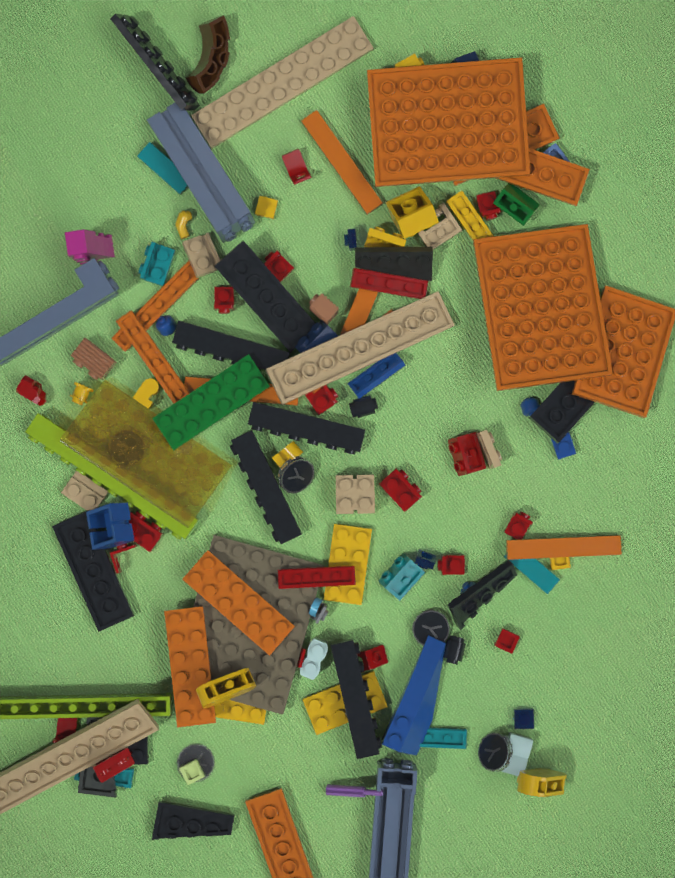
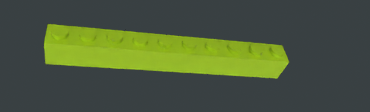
M37 413L25 431L29 435L28 439L36 444L38 442L45 445L44 449L51 454L57 453L61 456L60 460L67 465H70V463L77 467L75 470L84 476L88 474L93 477L91 481L101 487L103 484L108 487L107 491L115 497L121 496L125 499L123 502L128 503V506L131 508L134 506L139 508V513L149 519L151 516L157 520L155 524L163 529L167 527L172 530L171 534L177 539H187L199 521L198 518L43 414Z
M172 693L0 697V719L105 717L137 699L151 716H170L172 714Z

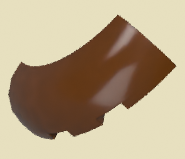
M224 15L199 25L203 43L201 58L193 72L185 77L188 84L197 93L204 94L218 82L223 69L227 65L230 53L228 52L230 35Z

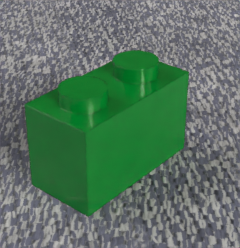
M510 183L503 188L493 204L523 226L540 206L539 203Z

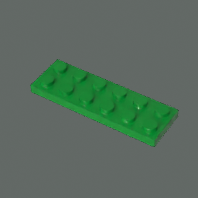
M248 354L152 419L174 451L268 389L270 385Z

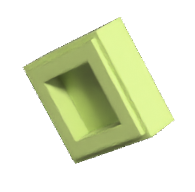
M197 758L179 767L187 785L205 777Z

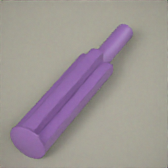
M331 784L326 786L327 796L365 797L366 795H383L382 790L378 792L377 790L366 789L363 786Z

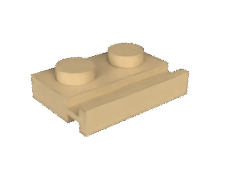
M209 233L183 241L182 245L196 278L217 271L214 265L220 261V258Z
M487 429L476 433L489 469L501 466L500 461H502V457L498 450L495 451L493 446L495 441L492 433H488Z
M75 471V474L61 493L85 510L90 511L100 506L108 491L92 482V479L86 475L84 476Z

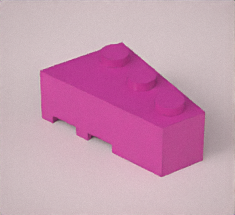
M85 229L65 232L68 256L77 263H80V265L93 258L100 260L115 257L112 235L98 233V236H96L95 231Z

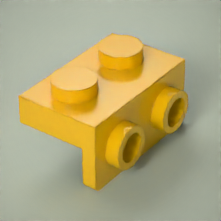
M375 226L374 229H369L364 247H404L406 239H403L401 234L392 233L391 235L385 233V229Z

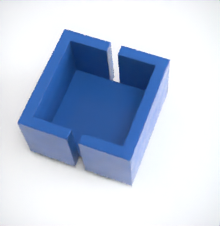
M110 503L86 512L89 529H107V531L90 532L92 550L111 549L134 541L132 524H129L128 521L131 520L128 503Z

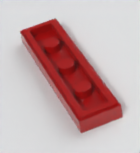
M353 268L350 287L415 299L426 297L428 281L358 268Z
M355 566L278 570L279 589L356 585Z

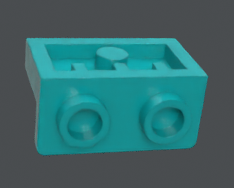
M152 241L151 245H147L144 256H147L145 263H141L138 274H141L140 278L164 286L176 250Z
M403 553L382 574L379 583L400 601L425 572Z

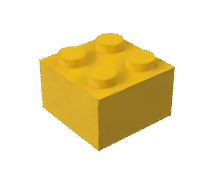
M420 186L385 202L392 221L404 239L412 237L416 233L439 223L433 204Z

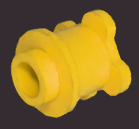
M74 382L76 387L73 394H70V397H73L72 402L83 405V402L87 403L86 400L89 393L94 390Z

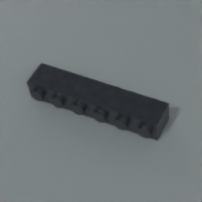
M179 320L172 341L173 344H176L177 349L187 351V348L195 350L194 354L205 356L207 353L213 355L212 359L224 362V359L232 361V365L249 354L260 372L261 369L266 370L289 359L290 352Z
M253 402L248 425H252V430L262 432L264 428L270 430L272 435L281 436V433L288 434V438L299 441L300 438L308 439V444L318 446L320 442L326 444L325 448L337 450V447L344 448L345 453L352 455L360 452L365 434L364 429Z
M251 430L232 439L230 448L234 456L238 454L241 460L238 465L242 473L246 472L249 477L246 481L251 490L254 489L257 494L254 498L259 508L263 506L265 510L263 517L267 525L271 524L274 529L271 533L275 542L279 541L280 544H283L302 535L254 432Z
M353 638L331 643L356 757L361 759L380 754L379 749L382 748L380 736L376 737L375 730L378 729L376 718H372L370 713L371 710H374L372 700L367 699L366 696L369 687L367 680H363L361 674L365 672L363 662L358 661L357 654L360 653L358 642L354 643Z

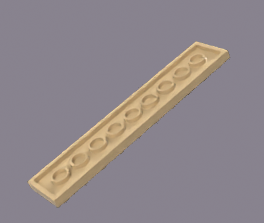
M352 16L191 116L207 143L213 149L373 51L374 48L355 17Z
M439 291L269 367L266 369V372L281 404L284 405L448 330L455 325Z
M137 699L0 772V814L158 731L159 725Z

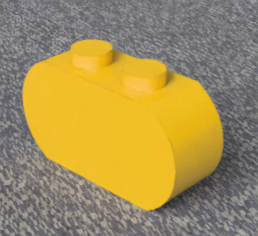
M244 668L199 686L196 689V693L202 707L209 708L251 691L256 687L249 668Z
M544 768L520 770L517 778V791L537 797L563 795L567 775L560 771Z

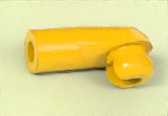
M188 210L181 211L175 222L181 240L190 236L186 224L192 219V213Z

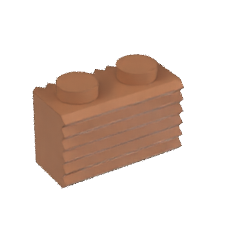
M316 294L309 302L311 305L310 311L327 325L339 313L338 306L336 307L333 301L327 299V296H324V294Z
M84 338L71 354L74 358L72 362L81 369L84 366L90 370L88 374L95 380L98 378L103 380L117 363L87 338Z

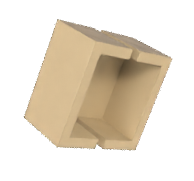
M336 475V514H354V510H357V514L375 513L374 475H357V479H353V475Z

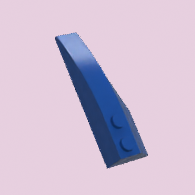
M427 636L382 737V745L401 753L418 754L420 744L423 743L427 730L433 720L445 642L432 636Z

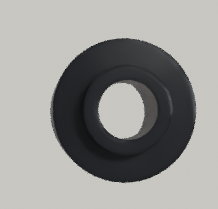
M370 395L354 399L353 402L349 403L353 418L375 414V409H378L376 399H371Z
M450 635L444 652V658H447L446 662L456 665L458 661L462 662L466 646L464 638Z

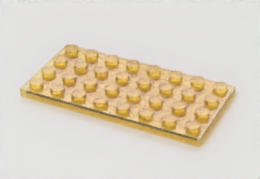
M104 380L60 438V442L189 528L232 465L194 439L189 440L173 451L152 419L157 414L107 380Z

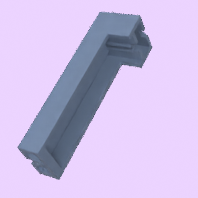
M173 103L164 112H159L147 119L223 243L225 241H232L237 236L235 233L240 230L245 232L251 229L255 221L249 209L187 111L181 110L176 103Z
M93 258L76 268L75 272L84 285L83 288L0 337V366L7 364L119 296L117 290L120 288L112 277H108L107 274L110 272L101 260L97 261Z
M383 758L382 761H377L375 790L378 792L382 790L383 795L375 796L369 878H408L414 794H416L417 767L416 764H412L413 761L401 760V763H393V759Z

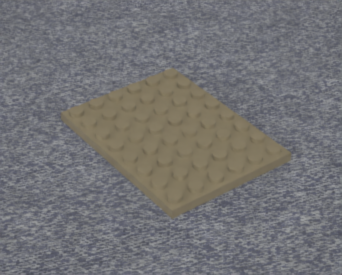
M213 535L209 551L295 627L269 656L197 593L193 607L203 606L211 679L215 680L238 670L249 668L256 687L243 695L229 700L283 715L311 616L309 611L316 598L318 587L279 589L278 570L324 567V565Z

